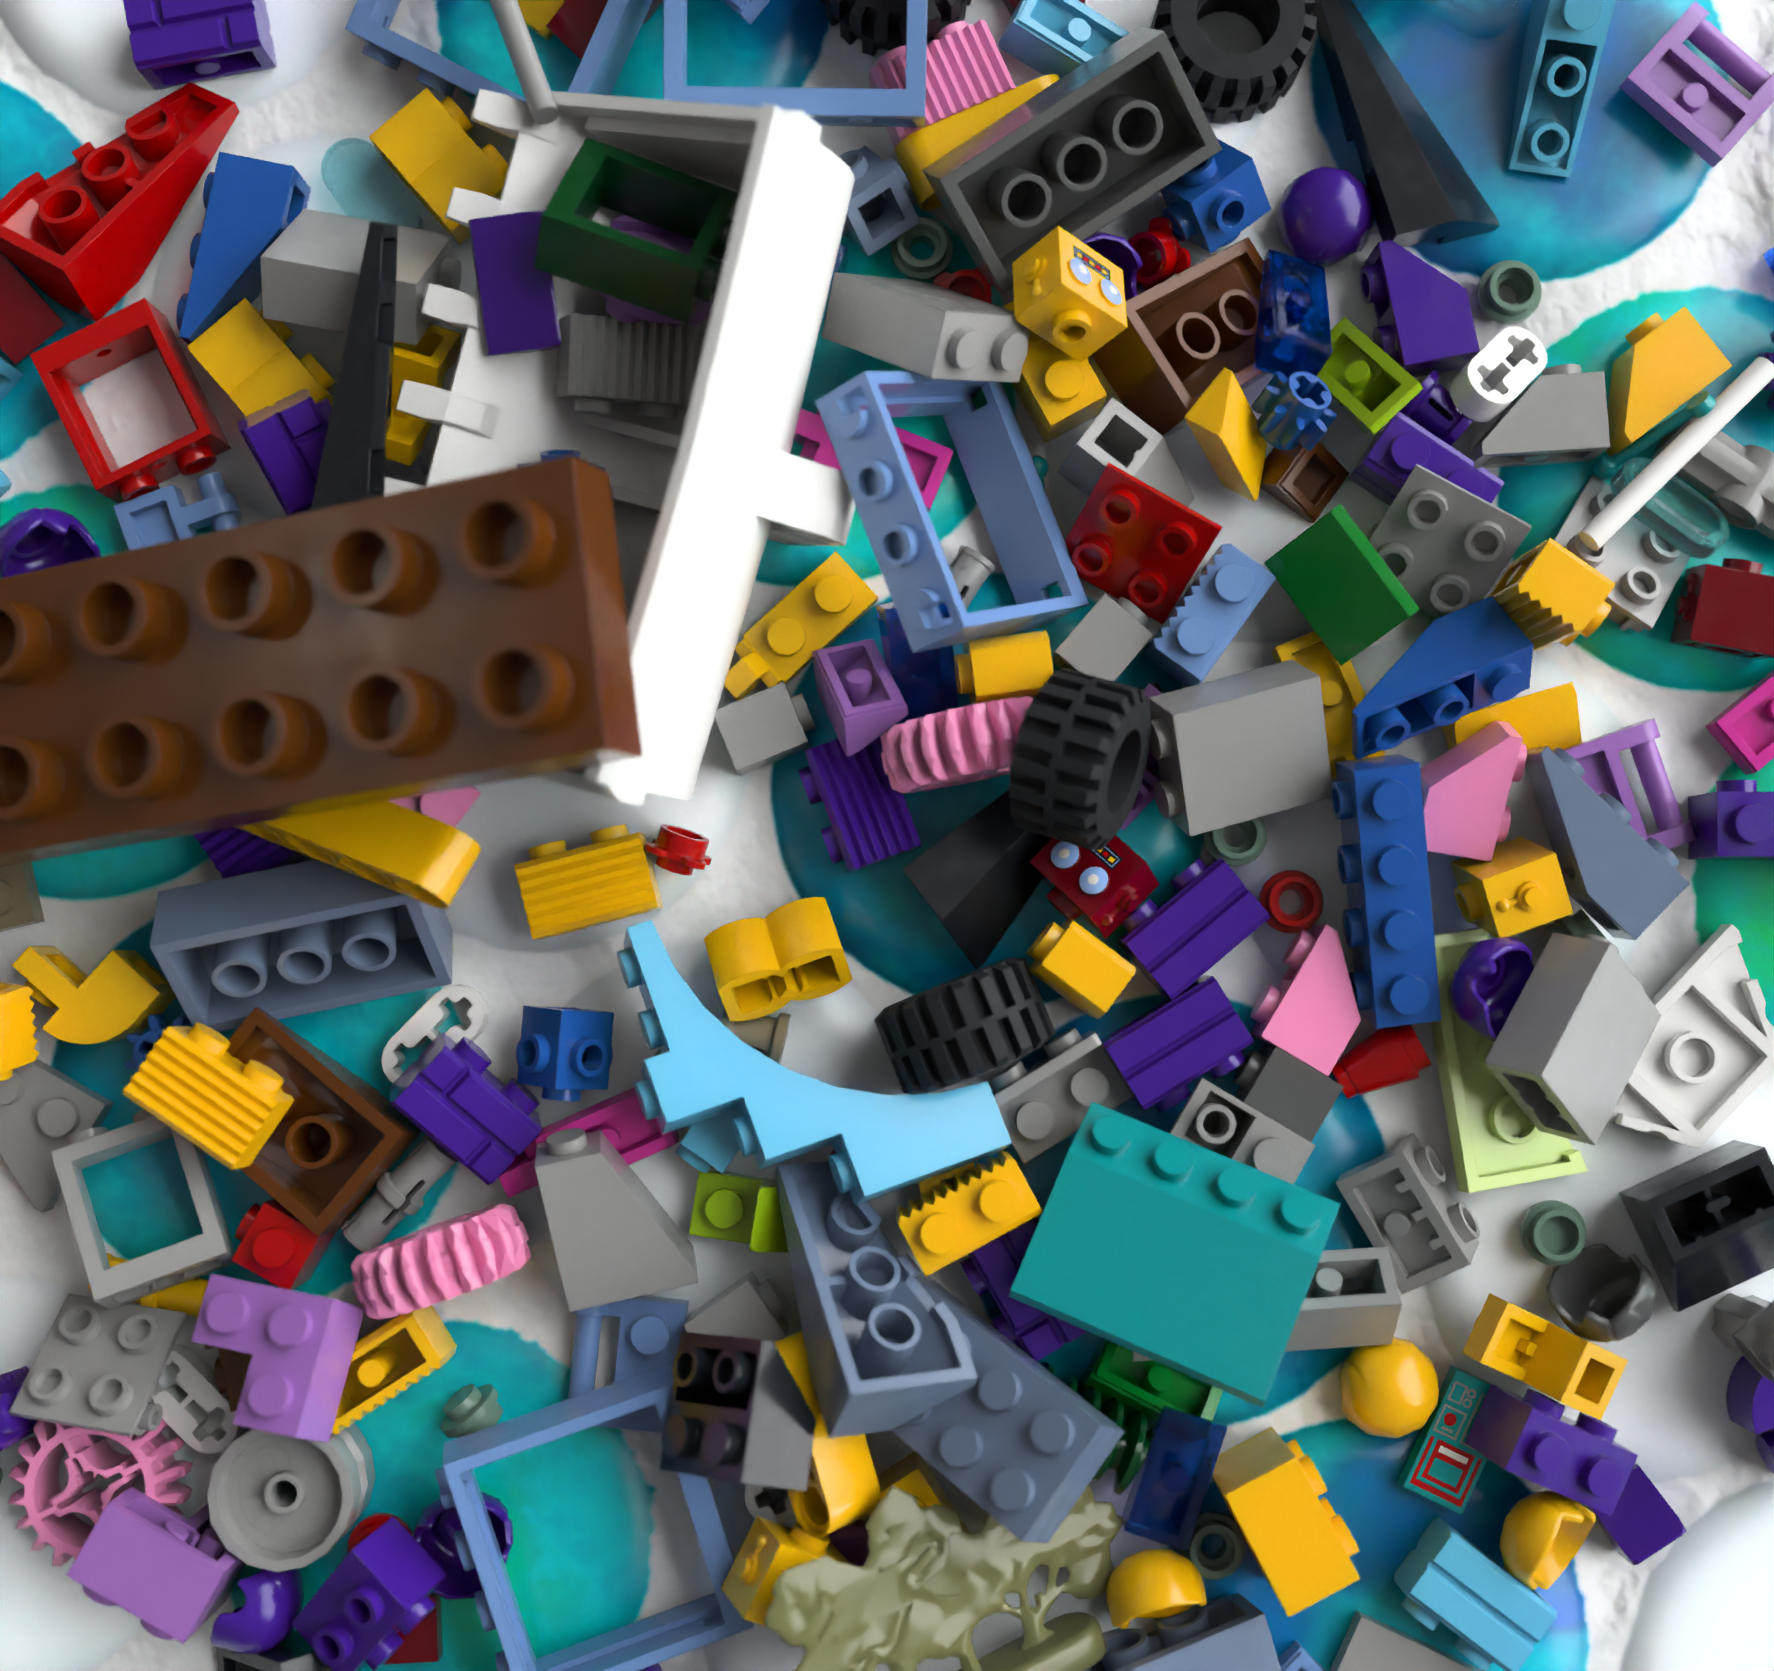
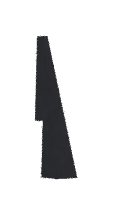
M1315 0L1316 4L1312 14L1317 17L1316 29L1347 142L1355 140L1381 240H1392L1401 247H1406L1437 239L1440 245L1496 231L1500 226L1497 217L1352 0Z
M370 222L311 511L383 496L385 492L386 439L391 427L399 224Z
M1156 681L1151 683V685L1162 692ZM1007 790L905 866L902 871L975 970H977L986 962L1041 882L1042 878L1029 861L1052 838L1023 830L1014 824V817H1011L1009 790Z

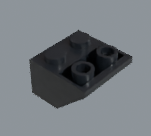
M1732 1140L1619 1192L1674 1311L1680 1312L1774 1268V1165L1766 1148L1763 1146Z
M681 1332L678 1352L672 1367L673 1386L668 1418L661 1436L663 1449L659 1469L740 1484L807 1491L816 1419L775 1343L763 1339Z

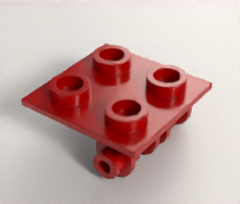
M1108 462L1067 536L1065 544L1078 577L1117 599L1120 597L1126 598L1145 615L1163 624L1218 536L1222 526Z

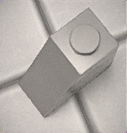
M580 1128L565 1129L547 1137L546 1142L536 1145L535 1171L569 1312L698 1283L693 1245L601 1130L585 1133Z

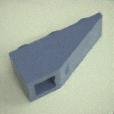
M1548 746L1527 749L1525 769L1552 850L1557 855L1568 895L1612 937L1636 940L1690 884L1675 869L1679 864V860L1658 840L1651 837L1645 840L1628 824L1632 819V815L1617 799L1604 792L1598 795L1581 779L1585 774V770L1566 751L1558 747L1551 750Z

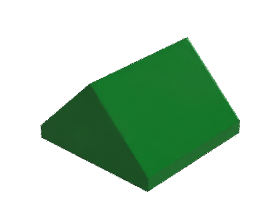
M1341 503L1264 562L1341 666L1420 610Z

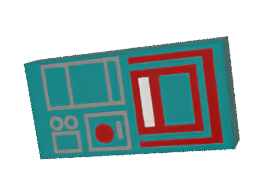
M1450 1366L1439 1390L1437 1406L1422 1427L1398 1479V1482L1403 1487L1456 1513L1463 1514L1488 1459L1467 1445L1465 1441L1491 1383L1458 1367Z

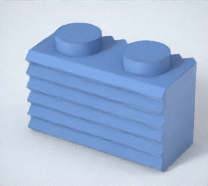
M1232 544L1221 545L1195 578V581L1173 609V612L1167 617L1165 623L1159 628L1152 641L1144 649L1146 659L1185 687L1200 684L1276 580V577Z

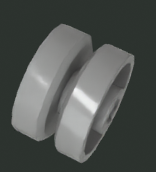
M355 1423L343 1429L338 1435L331 1433L329 1443L293 1438L250 1428L230 1443L213 1467L207 1491L211 1525L224 1547L249 1566L274 1572L304 1568L329 1553L354 1526L369 1505L376 1478L372 1449Z

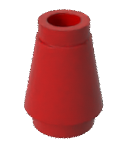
M1403 1025L1379 1028L1340 1058L1341 1060L1336 1062L1332 1072L1338 1083L1344 1086L1342 1091L1348 1100L1358 1094L1363 1095L1419 1079L1418 1072L1432 1064L1412 1026Z

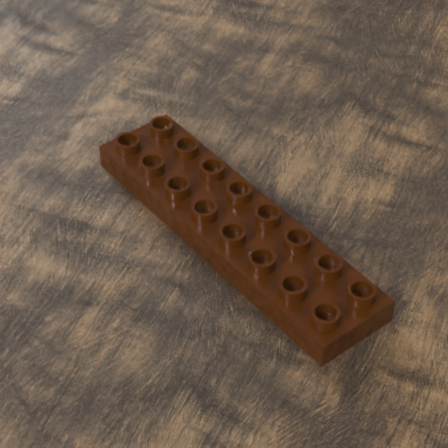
M574 455L0 578V867L643 757L609 473Z

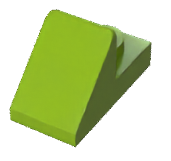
M1346 317L1298 361L1305 372L1317 376L1327 385L1332 398L1343 407L1364 434L1374 435L1424 389L1419 381Z
M711 1169L707 1173L699 1171L689 1235L750 1244L749 1251L788 1253L776 1180L730 1172L721 1173Z

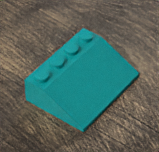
M1092 1102L1068 1150L1014 1280L1009 1297L1263 1408L1341 1204Z

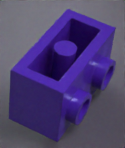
M1757 780L1716 781V792L1688 797V820L1691 821L1696 835V839L1688 843L1689 860H1774V792H1757Z
M1491 1384L1465 1443L1513 1474L1612 1516L1638 1457L1637 1454L1614 1441L1618 1430L1581 1411L1576 1421L1565 1417L1562 1414L1566 1406L1530 1388L1527 1389L1523 1398Z
M393 1516L348 1553L293 1620L291 1625L314 1649L318 1658L333 1671H358L365 1664L373 1671H376L405 1642L397 1632L400 1630L405 1636L408 1635L435 1608L436 1605L429 1598V1595L447 1574Z

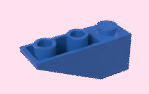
M219 152L215 172H210L204 183L203 203L206 208L202 233L198 232L195 234L190 247V265L193 269L189 292L181 296L176 312V323L180 331L179 337L188 345L244 298L252 304L261 294L260 256L301 211L307 209L311 188L294 166Z
M1492 596L1434 619L1352 711V754L1359 760L1380 750L1392 749L1404 740L1438 726L1450 725L1462 716L1493 703L1510 700L1520 692L1529 689L1533 643Z

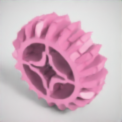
M1025 696L1017 699L1012 697L1004 700L970 704L965 707L947 709L943 712L928 714L921 718L907 720L905 723L894 725L880 737L883 753H880L884 773L888 774L891 788L903 794L920 791L926 792L1009 775L1017 736L1027 710L1035 697Z
M506 1204L489 1206L414 1231L357 1255L350 1264L354 1278L352 1285L357 1300L362 1302L368 1317L378 1320L383 1318L389 1319L399 1314H407L414 1310L449 1300L463 1293L471 1292L476 1288L493 1283L497 1279L509 1276L510 1273L520 1270L531 1258L527 1243L530 1239L524 1221L519 1219L514 1206Z
M163 1418L155 1431L147 1430L141 1436L133 1435L132 1437L39 1420L33 1428L36 1437L26 1439L17 1449L26 1461L14 1466L8 1475L24 1485L23 1488L11 1494V1498L8 1501L9 1504L26 1507L27 1514L18 1520L15 1529L24 1530L31 1526L35 1528L39 1536L34 1539L30 1551H40L47 1545L55 1548L52 1557V1567L64 1565L73 1556L75 1561L94 1527L83 1522L73 1512L83 1513L96 1525L107 1504L131 1486L133 1487L135 1479L141 1473H143L145 1481V1494L184 1516L176 1505L187 1501L193 1489L176 1480L191 1472L193 1463L185 1460H175L173 1454L184 1446V1440L179 1436L167 1441L162 1432L169 1425ZM106 1437L121 1443L132 1454H120L113 1450ZM66 1450L69 1457L64 1463L68 1470L69 1479L65 1490L61 1492L59 1469L62 1456ZM116 1473L122 1474L121 1477L110 1483L103 1491L96 1487L86 1493L82 1492L83 1488L94 1482L95 1478L100 1475L107 1479Z

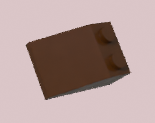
M1247 237L1127 300L1126 314L1128 327L1091 355L1123 405L1165 438L1188 425L1184 418L1185 415L1224 368L1233 372L1243 390L1309 348L1315 341L1251 240Z
M255 1007L228 1039L231 1044L226 1051L245 1065H247L249 1060H255L274 1070L284 1079V1083L280 1088L295 1100L251 1165L239 1169L319 1237L341 1229V1226L352 1217L375 1189L379 1178L384 1172L390 1171L422 1130L392 1106L390 1100L377 1089L259 1007Z

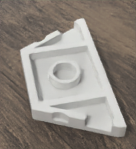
M1721 924L1651 999L1662 1016L1608 1122L1700 1149L1773 1071L1774 1026L1766 1017V1001L1757 979H1751L1738 946V943L1743 942L1739 930L1733 924Z

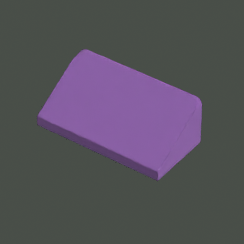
M873 639L812 652L816 690L846 756H852L861 751L908 715V706Z

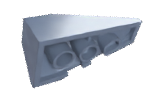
M829 1161L777 1165L774 1174L809 1372L829 1439L893 1430L974 1386L978 1376L956 1317L944 1301L936 1304L916 1278L920 1269L908 1253L900 1256L879 1228L881 1217L870 1202L866 1201L854 1205L850 1191L841 1193L834 1181Z

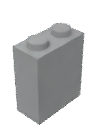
M303 209L260 256L263 318L347 333L370 222L378 221ZM399 225L395 342L417 345L432 323L437 324L439 322L420 314L428 284L459 290L461 262L458 259H453V235Z
M834 272L822 338L931 379L1019 383L1022 366L1028 352L1031 330L1015 321L1014 311L925 281Z
M1291 659L1149 697L1152 717L1149 749L1152 755L1158 759L1160 780L1154 784L1156 804L1161 815L1165 819L1169 818L1188 836H1195L1331 797L1332 781L1320 676Z
M1553 933L1484 1063L1539 1131L1596 1146L1662 1015L1645 993L1643 984L1634 977L1622 960L1618 948L1613 943L1593 934H1584L1582 937Z

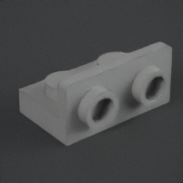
M1073 1027L1045 1044L1043 1048L1048 1056L1026 1069L1023 1063L1018 1061L988 1080L993 1088L992 1093L1012 1145L1024 1164L1077 1132L1092 1102L1112 1110L1133 1097L1101 1046L1102 1042L1096 1032L1089 1030L1080 1035L1076 1027Z
M1414 1133L1401 1138L1395 1149L1341 1174L1336 1181L1337 1187L1373 1247L1388 1246L1398 1289L1401 1294H1405L1470 1265L1479 1244L1477 1238L1480 1237V1230L1471 1210L1464 1202L1456 1203L1444 1183L1446 1181V1172L1438 1155L1430 1146L1422 1147Z

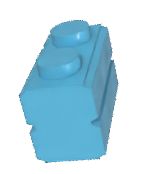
M1439 1517L1431 1522L1418 1540L1415 1550L1409 1552L1394 1573L1393 1580L1406 1595V1598L1401 1603L1403 1608L1432 1631L1435 1630L1440 1622L1458 1635L1453 1645L1484 1671H1487L1492 1662L1504 1671H1518L1532 1653L1535 1642H1540L1557 1618L1558 1611L1539 1593L1522 1584L1508 1573L1505 1567Z

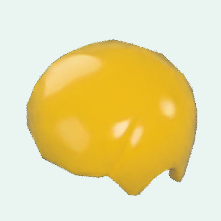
M1393 1337L1392 1344L1355 1347L1350 1353L1349 1358L1344 1361L1339 1373L1342 1396L1341 1409L1345 1416L1367 1435L1391 1439L1400 1438L1421 1429L1437 1406L1439 1396L1438 1377L1433 1363L1410 1340Z
M1552 1490L1532 1493L1521 1499L1505 1517L1499 1541L1505 1569L1531 1590H1535L1537 1587L1548 1589L1579 1551L1596 1521L1595 1514L1579 1502Z
M1144 1549L1127 1556L1113 1570L1106 1590V1601L1112 1625L1121 1629L1128 1628L1130 1620L1136 1617L1143 1619L1168 1618L1188 1610L1193 1605L1198 1604L1202 1607L1207 1603L1205 1587L1199 1570L1191 1560L1171 1549Z

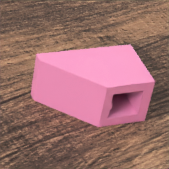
M1495 720L1420 768L1427 851L1491 862L1496 842L1503 843L1505 841L1511 822V808L1509 805H1506L1511 783L1521 780L1527 761V747L1525 744H1522L1523 738L1509 722Z
M1313 925L1309 933L1303 929L1300 930L1286 950L1282 962L1287 964L1289 968L1278 987L1276 988L1269 984L1256 1001L1250 1017L1257 1022L1250 1034L1266 1044L1279 1047L1325 1076H1329L1358 1027L1361 1018L1338 931L1328 925Z

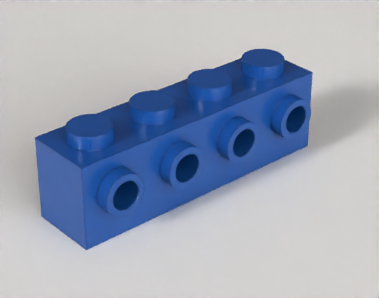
M1400 754L1335 762L1337 781H1333L1331 784V801L1334 815L1337 820L1341 821L1343 845L1337 848V866L1341 882L1346 884L1348 909L1343 911V930L1346 943L1349 948H1352L1354 972H1350L1349 976L1358 1011L1377 1029L1442 1021L1420 763Z

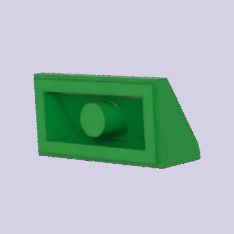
M1102 1338L1078 1387L1079 1392L1090 1385L1100 1391L1101 1404H1104L1113 1397L1121 1401L1124 1406L1125 1417L1135 1410L1142 1412L1146 1415L1148 1429L1152 1428L1157 1434L1187 1449H1192L1206 1439L1223 1392L1221 1389L1155 1360L1133 1362L1131 1350Z

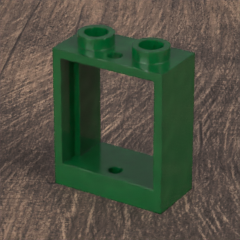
M587 137L541 215L534 268L688 324L699 300L711 302L716 292L723 269V263L719 262V259L725 260L734 223L732 219L738 193ZM603 206L693 239L695 243L689 255H685L592 221L598 208Z

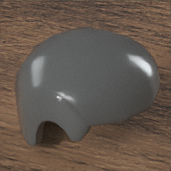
M1594 1244L1583 1249L1571 1262L1559 1265L1554 1269L1546 1286L1550 1304L1572 1332L1587 1340L1608 1343L1610 1341H1620L1633 1335L1648 1322L1652 1316L1659 1294L1650 1271L1635 1254H1629V1259H1626L1613 1252L1605 1244Z

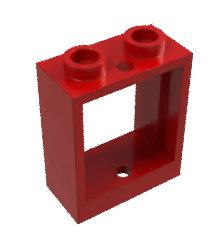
M146 298L30 354L95 490L118 504L160 489V483L180 473L185 476L200 473L215 464L217 455L231 449L167 317ZM157 349L197 430L119 468L79 387Z

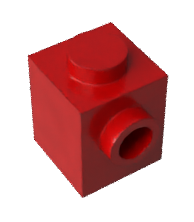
M272 1198L265 1201L262 1206L255 1203L241 1220L236 1230L235 1238L242 1242L231 1260L280 1288L293 1290L310 1280L337 1230L318 1237Z

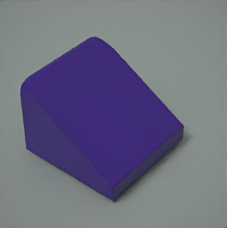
M1637 1464L1633 1466L1612 1516L1588 1506L1590 1511L1595 1514L1597 1522L1618 1554L1632 1565L1643 1562L1686 1532V1528L1679 1517Z

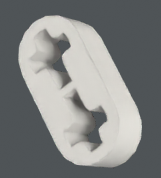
M1507 327L1503 329L1453 379L1450 385V395L1455 406L1465 416L1478 422H1489L1495 419L1544 370L1547 364V353L1543 344L1534 334L1520 327ZM1508 356L1517 363L1515 367L1506 360ZM1483 381L1492 388L1489 393L1481 387L1480 384Z
M467 985L444 987L435 993L384 1047L381 1063L383 1072L389 1081L394 1083L403 1073L400 1067L406 1059L400 1051L403 1045L408 1048H415L422 1045L428 1038L434 1041L441 1034L437 1028L450 1015L449 1009L445 1006L449 999L455 1003L466 999L470 1001L472 1007L468 1010L467 1016L472 1021V1024L469 1028L462 1024L455 1025L445 1034L456 1043L462 1037H467L474 1041L483 1032L489 1020L490 1010L484 995L474 987Z
M175 1343L165 1366L172 1362L179 1366L181 1371L175 1379L180 1386L173 1384L165 1389L157 1382L151 1397L155 1404L162 1406V1418L191 1448L197 1452L207 1454L220 1452L241 1436L246 1427L233 1424L236 1411L230 1412L228 1396H223L219 1392L214 1370L195 1351L186 1345ZM195 1401L209 1413L218 1407L222 1409L226 1417L223 1419L221 1426L227 1433L221 1429L211 1434L206 1432L202 1425L207 1421L208 1416Z

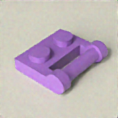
M1694 1L1619 88L1714 168L1774 102V72L1770 74L1705 19L1709 12ZM1686 39L1752 96L1749 99L1743 96L1688 49L1683 42Z
M1655 718L1644 720L1562 749L1576 759L1583 767L1585 774L1581 779L1598 795L1602 792L1611 795L1626 807L1632 815V819L1628 824L1645 840L1651 837L1661 842L1668 849H1672L1696 839L1691 821H1683L1655 739L1661 736ZM1630 748L1658 828L1648 834L1646 833L1618 753Z

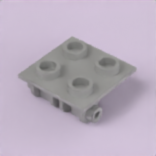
M1416 464L1380 523H1375L1366 538L1422 611L1435 618H1439L1483 600L1531 530L1532 525Z
M1592 474L1555 536L1554 541L1615 583L1614 588L1605 599V602L1611 605V610L1606 617L1618 624V628L1622 631L1628 628L1637 633H1640L1644 628L1650 631L1654 627L1696 545L1641 508L1598 551H1593L1586 547L1580 540L1578 533L1620 493Z
M68 1293L9 1410L10 1415L129 1437L133 1435L141 1436L147 1430L155 1431L160 1425L163 1409L160 1404L154 1403L151 1395L187 1319V1314L129 1303L109 1310L94 1302L93 1297Z

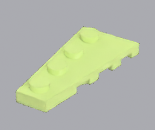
M1481 928L1434 935L1442 1021L1430 1022L1458 1191L1473 1193L1588 1172L1580 1151L1573 1150L1568 1138L1541 1132L1535 1127L1484 1063L1495 1042L1480 1035L1464 1023L1455 1014L1450 1003V984L1460 958L1474 944L1481 940L1491 939L1489 933Z

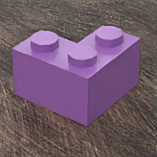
M210 1274L191 1341L252 1355L234 1417V1425L293 1438L329 1443L365 1310L362 1307L327 1297Z
M131 1486L107 1504L66 1576L82 1584L83 1592L95 1602L107 1606L118 1605L140 1618V1624L150 1634L161 1639H176L184 1643L226 1602L247 1564L224 1547L211 1525L208 1504L187 1519Z

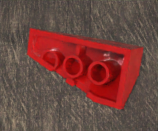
M190 82L128 118L124 127L126 133L97 149L89 141L72 151L76 162L44 180L41 174L36 172L22 180L0 200V251L52 300L94 322L99 321L140 281L240 111L236 103Z

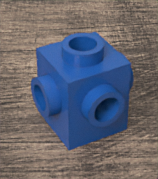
M1219 139L1217 140L1222 150L1160 190L1167 206L1163 209L1162 215L1173 223V235L1182 242H1185L1187 239L1210 254L1219 247L1233 242L1241 231L1271 210L1253 158Z
M523 1005L521 1039L516 1051L518 1063L517 1083L543 1087L542 1099L556 1101H581L582 1090H608L609 1070L613 1059L612 1033L614 1012L573 1007Z

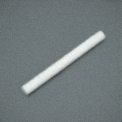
M1758 357L1715 399L1716 405L1709 413L1703 417L1695 418L1578 533L1582 543L1589 549L1598 551L1774 378V364L1764 357Z

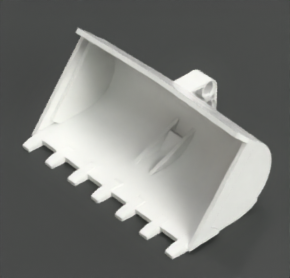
M479 89L470 120L515 139L500 199L457 187L452 189L445 218L468 228V221L470 219L526 211H544L587 137L738 193L732 219L734 223L725 260H721L723 269L716 298L710 306L706 320L697 324L699 326L698 373L690 406L684 409H677V419L638 417V405L614 403V414L610 415L574 412L575 400L556 398L558 348L551 351L487 356L478 287L476 286L475 294L472 295L457 289L428 284L420 314L462 330L464 335L449 390L402 380L395 410L439 426L425 485L422 486L385 477L384 495L513 468L517 467V464L540 462V452L547 450H576L580 452V459L605 468V472L609 473L613 495L614 519L643 757L535 776L613 800L643 806L646 792L690 801L767 539L800 547L844 546L856 507L841 470L790 454L855 177L845 162L819 142L822 127L801 110L780 109L776 105L762 104L761 107L551 91L559 115L553 122L540 125L533 121L526 101L506 94ZM600 206L592 221L610 227L611 220L625 214ZM552 275L558 322L560 318L569 314L612 317L605 308L606 299L596 290Z

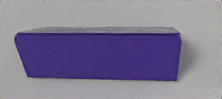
M542 210L470 219L468 221L487 356L551 351L561 346L552 274L534 268Z

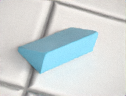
M1020 0L1001 35L998 46L1042 75L1057 74L1061 79L1130 32L1079 0Z

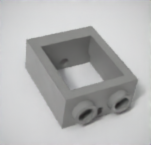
M145 1109L133 1116L134 1123L108 1131L107 1127H95L78 1132L68 1139V1146L51 1151L94 1302L109 1310L236 1263L231 1260L235 1254V1248L204 1150ZM173 1137L203 1234L110 1267L82 1169Z

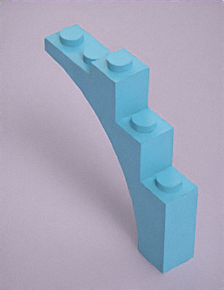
M652 920L626 928L624 938L625 949L617 951L620 970L628 989L638 986L646 1010L638 1012V1018L648 1048L652 1050L660 1047L662 1052L660 1055L644 1060L641 1070L643 1080L635 1082L634 1086L645 1119L648 1121L657 1118L662 1134L737 1108L739 1117L732 1119V1127L737 1144L744 1157L754 1155L759 1170L832 1144L835 1153L829 1155L828 1159L834 1181L841 1193L850 1191L854 1205L998 1154L1012 1143L988 1081L941 1093L884 1095L835 1087L783 1067L742 1042L702 1005L673 966Z

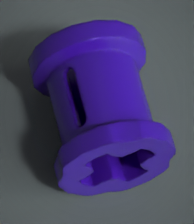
M1433 369L1420 383L1424 389L1399 412L1411 418L1414 422L1451 446L1474 420L1459 411L1453 403L1450 392L1439 383L1441 375Z

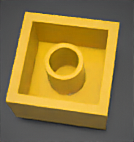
M1271 1426L1204 1462L1230 1513L1238 1524L1261 1572L1288 1617L1360 1579L1349 1558L1359 1552V1548L1340 1514L1336 1515L1327 1498L1318 1499L1317 1496L1328 1490L1308 1454L1304 1455L1295 1439L1285 1443Z

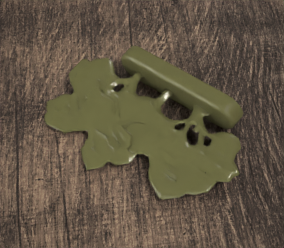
M1089 1483L1048 1544L1022 1542L989 1513L982 1530L974 1533L963 1532L958 1513L953 1509L938 1504H933L927 1508L920 1507L914 1495L892 1485L886 1496L879 1501L866 1524L869 1535L868 1547L870 1555L864 1566L858 1567L848 1563H838L825 1555L817 1560L785 1570L777 1578L773 1587L774 1600L767 1610L765 1624L767 1628L776 1632L786 1644L804 1647L805 1655L794 1671H876L878 1664L887 1663L890 1671H916L917 1664L925 1658L945 1659L949 1656L959 1658L962 1668L957 1671H1084L1100 1661L1107 1649L1100 1624L1096 1618L1085 1612H1072L1044 1623L1045 1616L1061 1593H1070L1077 1599H1095L1107 1590L1109 1577L1114 1570L1110 1544L1124 1521L1122 1517L1117 1515L1114 1504L1095 1501ZM1046 1565L1049 1571L1045 1595L1042 1591L1034 1595L1036 1606L1030 1607L1027 1594L1029 1579L1036 1567ZM1066 1567L1069 1572V1579L1058 1587L1056 1578L1059 1568ZM1019 1593L1020 1607H1011L1005 1601V1594ZM998 1612L1011 1614L1021 1619L1024 1635L977 1660L971 1643V1637L974 1627L982 1619Z

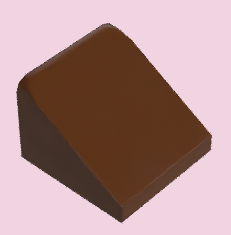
M1320 441L1311 451L1305 449L1300 443L1296 448L1288 451L1273 447L1265 458L1260 488L1307 522L1315 523L1350 473Z

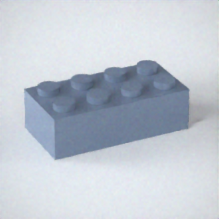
M318 860L158 892L149 947L192 1026L195 1023H201L220 1032L238 1028L255 1007L261 1008L279 1020L452 984L453 930L444 909L428 905Z
M919 1271L916 1278L934 1302L938 1304L944 1301L956 1317L978 1379L974 1386L891 1431L1020 1541L1048 1544L1125 1431L1011 1340L998 1332L997 1329L929 1275L926 1277L923 1272Z

